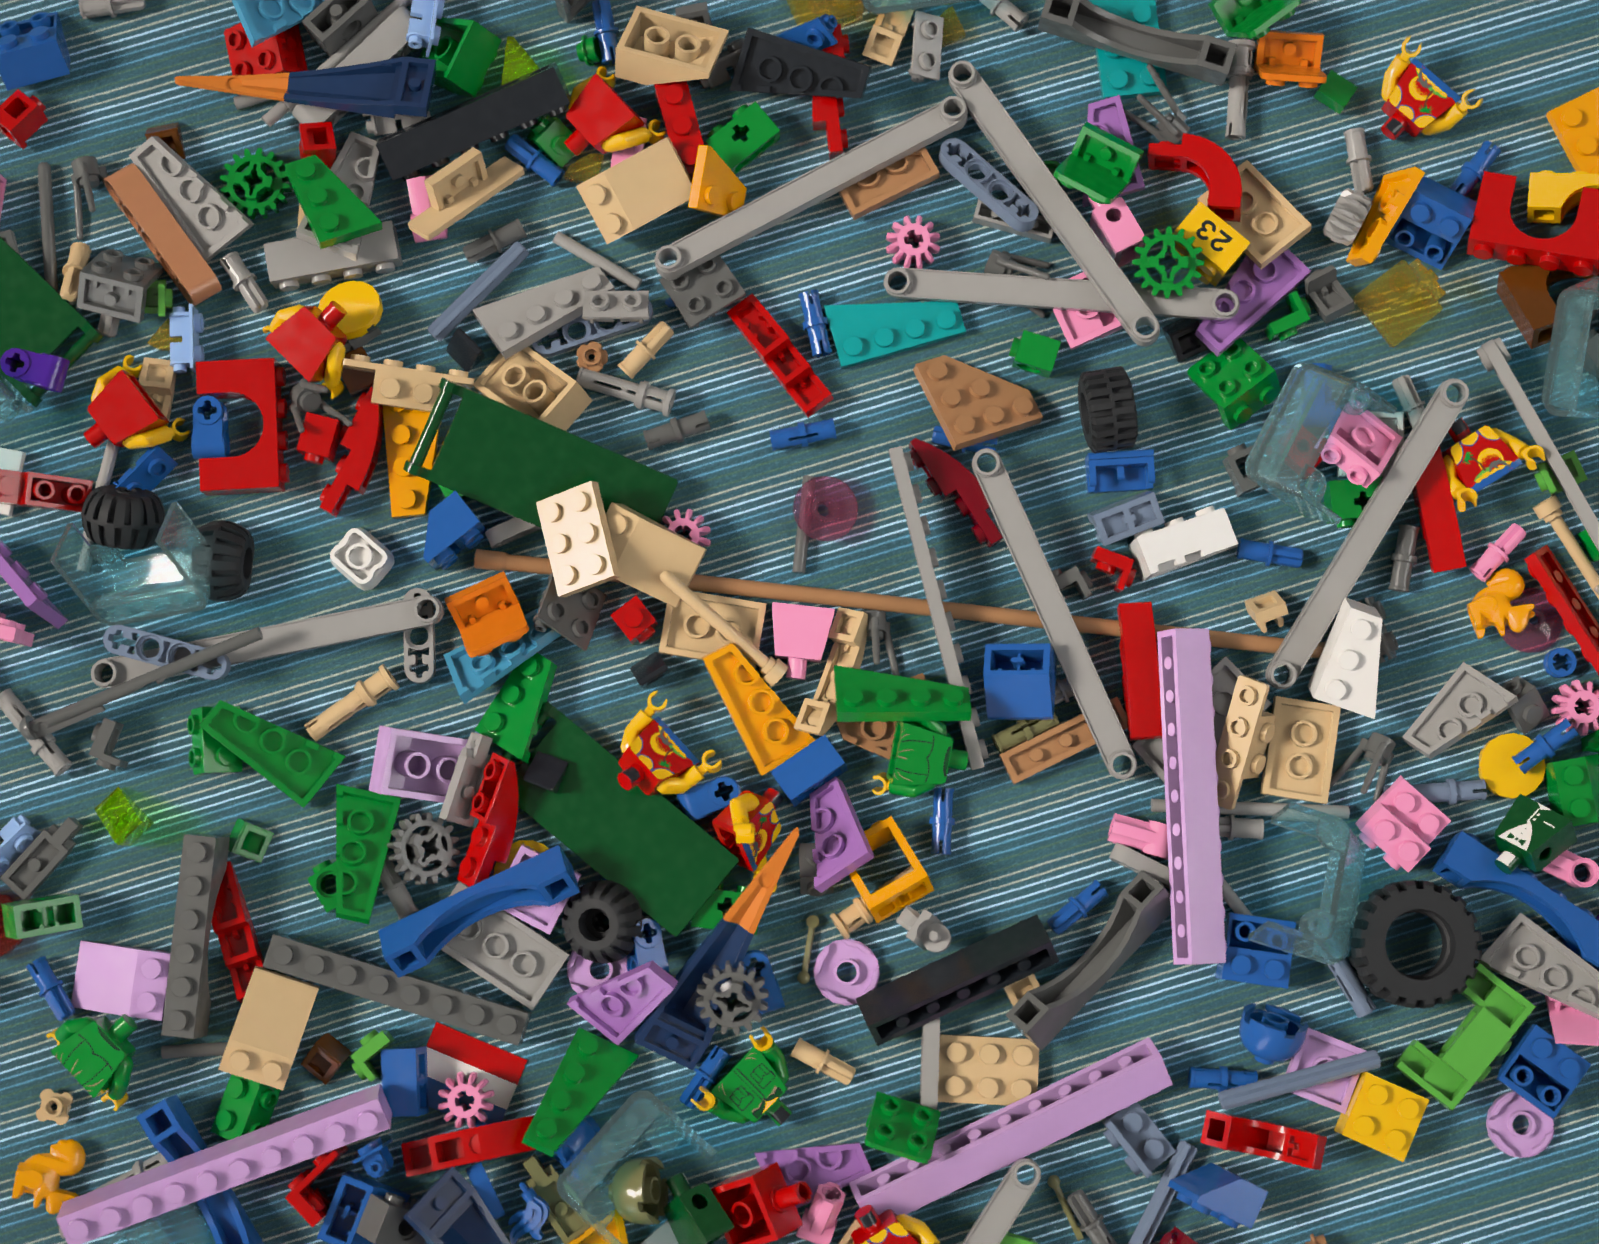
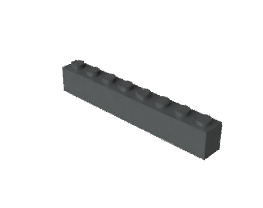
M281 933L272 935L263 963V967L517 1046L523 1042L532 1014L531 1011L416 975L406 974L398 978L390 967Z

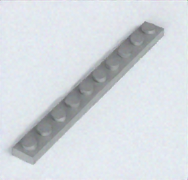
M902 446L891 448L888 452L948 684L968 687L969 694H972L968 676H961L958 665L964 662L960 644H953L950 634L951 631L956 630L951 611H944L942 600L947 598L943 579L936 580L933 569L939 566L934 547L928 549L925 536L931 534L926 515L921 517L919 515L917 504L922 503L918 483L911 484L909 472L914 471L912 458L909 451L903 453ZM976 707L971 708V721H958L965 750L968 751V761L971 770L985 767L983 759L989 758L984 739L978 740L975 727L980 726Z

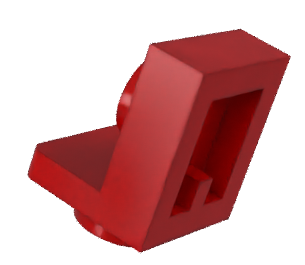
M1097 546L1090 559V562L1097 564L1095 569L1110 575H1114L1115 571L1120 573L1114 591L1120 593L1124 587L1130 588L1137 571L1132 568L1134 559Z

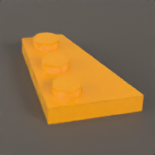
M1414 166L1383 175L1373 197L1372 206L1358 231L1346 262L1357 267L1371 264L1378 257L1381 246L1423 178L1424 171Z

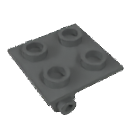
M720 255L687 271L677 279H659V282L682 314V318L688 328L698 327L699 323L711 316H716L717 312L724 311L725 307L735 301L739 302L740 298L746 295Z
M552 573L548 577L547 589L542 593L543 598L540 599L538 613L533 618L534 628L540 632H546L547 628H551L582 650L587 651L607 595L596 587H592L568 597H559Z

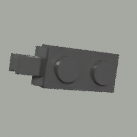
M68 817L60 827L53 824L49 829H44L0 879L21 899H29L72 852L76 845L72 839L82 829L83 825L76 818Z

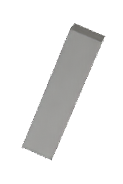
M979 199L972 220L976 224L1050 244L1054 231L1041 215H1038L1033 229L1027 232L1016 231Z

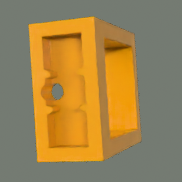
M892 816L875 822L869 829L864 831L872 851L895 839L913 871L873 894L869 893L856 870L848 875L876 923H879L935 890L927 873Z

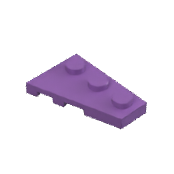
M1120 95L1088 104L1087 122L1133 145ZM1139 164L1130 184L1118 197L1145 190ZM1083 193V207L1091 205L1088 200L1089 196Z
M0 540V575L27 608L59 629L68 619L47 598L48 594L45 590L28 577L30 575L29 571L19 561L16 560L14 562L11 559L12 551Z
M836 776L809 794L811 830L815 832L816 849L812 850L813 861L817 866L814 888L820 893L875 857L843 781Z
M652 960L570 997L567 1005L612 1042L619 1045L675 989L678 981Z
M860 1142L754 1152L760 1167L778 1162L787 1186L800 1181H804L809 1185L811 1189L810 1201L795 1205L796 1208L812 1202L819 1184L832 1182L840 1185L841 1189L848 1186L850 1182L872 1172Z

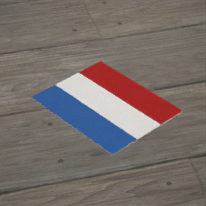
M436 1022L426 1045L429 1107L439 1110L438 1104L448 1101L447 1098L438 1095L441 1089L451 1091L445 1083L447 1078H452L458 1084V1072H464L467 1082L471 1072H477L475 1083L478 1085L483 1079H488L489 1083L482 1090L483 1092L494 1090L495 1095L485 1099L486 1102L494 1104V1109L491 1111L482 1109L488 1119L485 1122H481L475 1116L476 1126L502 1122L528 1060ZM462 1091L463 1096L459 1098V1103L466 1104L467 1109L472 1108L469 1104L474 1102V1097L467 1096L466 1091ZM448 1107L439 1111L447 1114L450 1112V1109Z

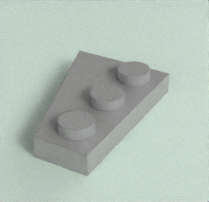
M1463 662L1402 738L1405 743L1429 759H1432L1519 700L1516 695Z

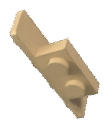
M474 147L424 180L431 207L409 221V229L426 240L433 239L525 174L524 168L507 157L500 158L486 168L482 152Z
M351 354L350 359H343V368L375 373L371 398L372 404L431 413L440 392L438 386L442 378L468 388H473L475 381L474 378H468V372L449 369L448 374L435 372L436 367L417 364L416 369L404 368L401 361L384 359L383 364L370 362L371 357L359 354Z
M1240 675L1237 678L1215 755L1216 772L1218 774V806L1228 810H1233L1236 806L1243 779L1258 778L1259 774L1263 771L1266 764V757L1264 755L1267 745L1275 733L1274 721L1276 715L1263 711L1270 686L1244 675Z

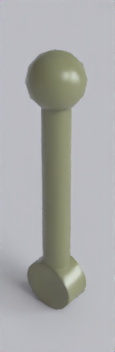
M815 915L809 916L806 920L809 928L802 970L797 975V980L800 984H807L810 981L808 968L815 928L819 926V919Z
M1051 1175L1047 1183L1049 1187L1054 1189L1077 1240L1080 1241L1084 1237L1059 1186L1060 1178L1057 1175Z

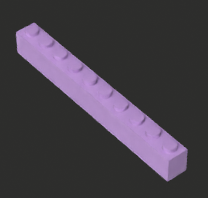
M1174 628L1157 632L1173 965L1226 963L1227 943L1224 931L1225 908L1223 906L1222 892L1224 878L1221 872L1220 852L1222 843L1219 834L1220 808L1218 806V774L1216 772L1215 756L1217 744L1214 736L1215 709L1212 697L1213 675L1211 673L1210 658L1212 645L1209 639V629Z
M1150 1037L936 1140L930 1161L927 1164L901 1157L850 1182L849 1185L859 1208L865 1205H872L878 1215L888 1209L893 1210L896 1215L908 1214L972 1182H976L992 1172L1009 1166L1020 1158L1037 1152L1062 1138H1066L1076 1131L1097 1123L1101 1119L1125 1109L1152 1094H1156L1173 1084L1161 1054Z
M378 1084L64 1201L56 1220L67 1244H83L388 1130L391 1127L392 1111L381 1085Z

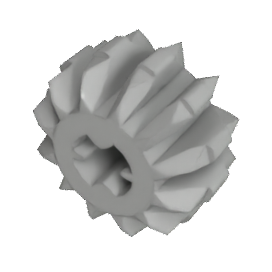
M1349 188L1343 190L1323 228L1324 235L1338 244L1341 243L1346 246L1352 244L1372 206L1371 199L1358 190L1354 191Z

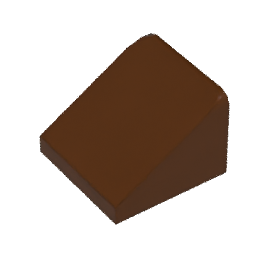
M179 122L147 129L145 133L147 140L152 136H158L182 159H186Z
M363 347L345 354L347 359H350L351 354L368 356ZM343 368L341 377L352 396L373 386L375 373Z
M325 1033L313 1045L301 1062V1065L326 1085L349 1058L351 1051L331 1034Z

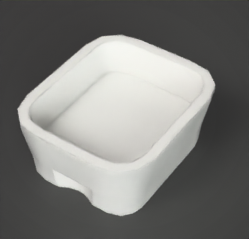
M359 527L349 530L343 539L335 545L330 553V562L354 585L366 591L372 590L391 570L394 565V556L389 549L367 530Z

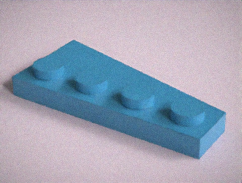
M232 0V3L251 46L254 47L299 24L325 0Z
M539 608L525 615L529 631L517 641L506 642L484 656L470 658L464 645L443 655L458 694L464 704L561 636L551 628H547L546 632H540L534 628L533 618L537 615Z

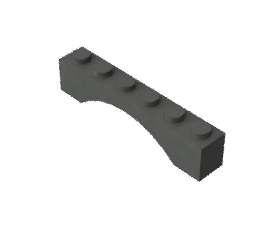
M1046 0L1037 30L1219 86L1223 85L1229 74L1237 47L1235 43L1209 35L1178 33L1142 25L1112 14L1088 0Z
M199 833L184 834L161 1032L163 1036L196 1039L208 1035L211 1009L208 983L209 937L217 895L226 872L230 837Z
M1142 870L1119 894L1107 924L1085 954L1055 979L1040 987L1029 990L1006 1014L1007 1018L1028 1040L1042 1051L1171 914L1170 895L1167 890Z

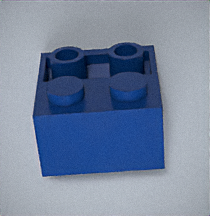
M40 12L27 20L20 22L11 20L0 25V75L7 91L70 74L71 59L58 12L49 14L47 12Z
M1423 176L1384 242L1442 270L1473 220L1477 202Z
M456 491L429 511L423 558L436 571L440 567L445 570L459 559L457 554L466 547L470 550L477 546L485 538L482 534L487 531Z
M1051 643L985 644L983 678L988 720H1054L1057 656Z
M1229 913L1224 928L1227 943L1226 963H1217L1215 978L1288 989L1296 922Z
M1525 1023L1505 1053L1497 1080L1548 1117L1554 1119L1591 1064L1564 1044H1555L1554 1037L1538 1025Z
M1209 1163L1173 1178L1168 1184V1187L1179 1192L1176 1197L1178 1200L1208 1216L1211 1215L1217 1218L1219 1221L1237 1229L1239 1223L1252 1229L1268 1194V1191L1214 1163Z
M348 1170L342 1174L317 1239L330 1244H373L356 1233L370 1195L375 1194L385 1197L386 1192H390L403 1197L405 1202H408L411 1194Z

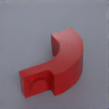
M1183 133L1182 145L1169 141L1149 143V170L1181 171L1197 176L1204 182L1209 191L1207 207L1224 221H1241V178L1234 161L1226 151L1206 138Z
M1206 1110L1200 1143L1224 1150L1263 1156L1310 1169L1321 1170L1327 1137L1281 1124Z

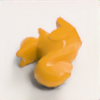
M1500 569L1492 573L1491 577L1486 581L1488 587L1480 590L1472 602L1467 604L1469 618L1478 640L1484 637L1485 628L1489 626H1495L1501 637L1505 636V627L1507 625L1513 632L1520 633L1527 627L1529 619L1535 615V612L1532 611L1535 608L1534 604L1512 606L1510 603L1519 598L1525 588L1523 577L1514 569Z
M62 1139L50 1146V1153H38L24 1162H19L15 1175L12 1199H18L24 1193H30L34 1195L33 1208H38L43 1199H46L47 1212L50 1214L59 1213L64 1201L79 1196L75 1192L59 1188L60 1176H73L83 1169L86 1161L83 1146L76 1140Z

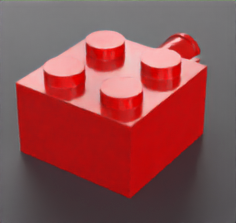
M778 1162L731 1176L710 1188L734 1225V1228L725 1234L728 1244H766L781 1239L803 1225L795 1205L807 1203L811 1199V1189L806 1182L800 1181L787 1186Z

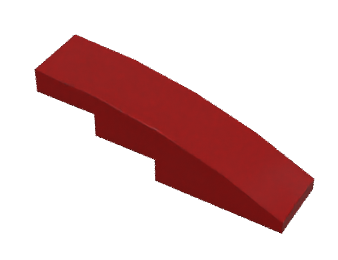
M753 293L727 311L728 316L807 418L834 399L832 393L813 372L810 364L792 344L789 336Z
M1439 446L1412 490L1414 504L1418 507L1423 539L1426 540L1431 572L1433 573L1467 567L1454 501Z
M1119 603L1117 607L1121 634L1119 647L1123 669L1121 681L1130 740L1162 738L1160 681L1152 603Z
M229 861L227 862L226 872L217 895L212 926L214 933L219 938L225 966L230 970L237 1000L242 1003L255 965L265 969L266 967H263L264 959L233 864Z

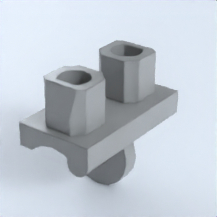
M907 905L896 920L897 923L908 930L906 937L924 951L927 949L933 953H941L951 943L950 931L937 917L925 908L920 914Z

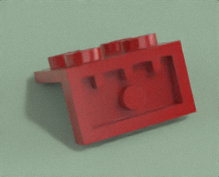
M241 22L224 31L232 75L308 71L298 24L254 47L251 46Z
M346 1145L319 1155L313 1161L316 1168L312 1172L308 1168L288 1185L292 1191L285 1199L312 1228L325 1219L331 1200L321 1189L317 1188L314 1190L311 1185L349 1149Z

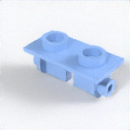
M412 0L410 16L419 17L422 20L410 17L406 40L413 49L426 47V57H429L432 45L438 46L441 27L435 26L436 18L442 19L445 0Z
M189 304V312H186L185 307H173L172 313L169 314L170 337H182V342L170 343V366L173 367V372L186 373L187 367H190L196 374V362L205 361L203 345H199V333L204 331L203 315L198 313L193 304Z
M20 814L18 817L13 816L0 830V836L4 840L0 844V876L7 871L41 833V831L29 825L31 822L23 814Z

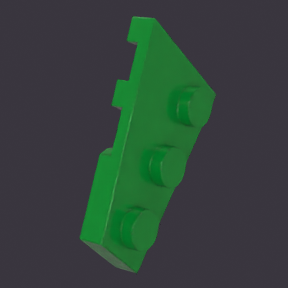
M316 155L284 164L287 177L320 249L383 229L382 222Z
M536 653L513 669L474 730L492 738V742L528 764L531 755L528 750L533 735H537L540 725L537 723L542 705L547 702L557 665Z

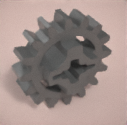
M430 812L423 813L422 816L419 813L410 815V821L408 819L399 821L401 830L395 829L391 831L396 840L395 842L387 843V847L394 849L395 854L390 855L388 860L397 861L398 865L394 868L395 873L405 871L404 881H412L415 878V885H423L426 881L428 884L438 883V877L447 878L449 876L446 868L456 867L457 864L451 858L453 855L460 854L459 850L453 848V844L459 841V838L450 837L449 833L454 827L452 825L443 827L444 819L439 817L433 819ZM418 827H425L419 834L412 833ZM428 863L435 864V866L428 871L422 870L424 867H427Z
M729 960L726 961L725 969L722 970L716 964L713 965L714 975L711 976L704 973L702 980L706 985L697 986V993L703 995L696 998V1006L704 1007L700 1011L701 1019L710 1017L709 1027L711 1029L717 1024L721 1025V1034H725L729 1027L733 1028L735 1035H739L740 1027L743 1025L748 1031L752 1030V1020L762 1021V1014L759 1010L767 1011L768 1003L761 1000L769 997L768 989L761 988L765 984L764 977L755 979L756 968L751 967L748 971H745L743 961L738 963L737 968H732ZM730 978V980L724 982L723 984L718 983L723 979ZM744 981L752 987L755 995H752L750 991H746L743 986ZM731 993H737V998L734 999L733 1003L727 1001V997H730ZM710 1000H712V1003L719 1005L722 1010L721 1014L713 1008ZM743 1011L747 1012V1013H745V1014L742 1015V1016L735 1017L736 1015H738L739 1013H741V1012H743Z

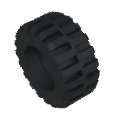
M1409 880L1386 884L1382 889H1376L1371 892L1369 899L1366 902H1361L1356 908L1358 914L1356 918H1351L1348 928L1352 929L1351 938L1346 937V947L1351 948L1352 956L1348 957L1352 967L1356 968L1357 976L1362 984H1366L1369 987L1368 991L1384 999L1385 1002L1409 1008H1432L1435 1004H1445L1451 1001L1455 993L1461 994L1467 988L1465 982L1468 978L1474 979L1478 971L1474 968L1475 961H1481L1482 951L1477 950V941H1482L1481 931L1475 930L1474 923L1477 922V919L1473 912L1466 910L1467 903L1460 896H1454L1452 890L1447 887L1438 886L1434 882ZM1410 912H1417L1430 917L1437 925L1442 939L1441 954L1435 966L1429 972L1417 976L1406 975L1395 969L1388 959L1385 948L1386 934L1392 922L1400 915Z

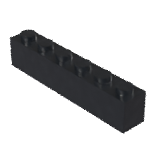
M553 62L379 139L376 147L392 180L394 181L402 177L403 181L420 175V169L431 164L432 168H437L450 161L449 156L461 152L462 155L473 147L479 149L478 143L487 139H490L491 143L497 142L509 135L507 131L517 126L520 127V130L529 128L538 123L537 117L547 113L550 117L561 114L568 109L566 105L571 102V95L556 62Z
M1036 914L946 957L931 962L916 971L901 976L875 990H871L857 997L856 1001L877 1046L1054 965L1059 962V959L1044 926Z

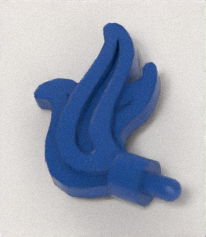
M521 1182L519 1187L523 1192L521 1196L527 1203L526 1209L516 1211L509 1219L508 1224L510 1226L517 1222L510 1232L511 1244H516L520 1237L528 1232L533 1239L541 1240L544 1237L541 1228L549 1216L550 1208L548 1203L538 1196L532 1187L528 1188L524 1182Z

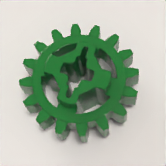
M247 148L244 149L245 157L240 158L236 154L233 155V159L236 162L233 166L225 163L224 167L229 173L228 175L220 176V180L227 186L221 188L220 191L224 196H230L227 199L243 214L247 211L248 217L251 220H254L259 212L264 219H267L268 210L272 209L275 213H279L277 204L279 202L283 204L288 203L283 194L284 192H292V187L285 183L289 181L286 172L283 171L285 163L282 160L276 162L277 157L272 151L265 157L262 148H258L255 155H252ZM266 166L275 172L276 179H273L272 176H267ZM257 179H260L262 184H256ZM250 184H256L255 189H252ZM236 189L245 192L246 202L238 197Z
M1167 226L1163 235L1156 228L1153 230L1154 238L1152 240L1145 235L1142 237L1143 243L1146 245L1144 248L1135 247L1134 249L1140 255V259L1132 260V265L1140 267V270L1134 274V278L1143 277L1145 281L1140 287L1144 289L1149 285L1152 286V296H1156L1159 290L1163 291L1164 298L1169 299L1171 291L1174 290L1177 296L1180 297L1183 295L1181 287L1185 286L1190 290L1193 289L1194 285L1190 281L1191 278L1200 279L1202 276L1196 271V267L1204 265V261L1196 259V255L1203 250L1201 247L1193 249L1191 245L1196 238L1192 236L1187 240L1184 239V229L1182 228L1177 235L1172 234L1171 226ZM1162 241V250L1156 256H1147L1150 248ZM1175 242L1181 244L1186 249L1189 257L1181 256L1176 251ZM1167 247H1169L1171 259L1177 261V265L1171 267L1168 278L1165 266L1159 265V260L1165 258ZM1147 269H1154L1161 276V284L1150 277ZM1180 269H1189L1185 278L1174 284V275Z

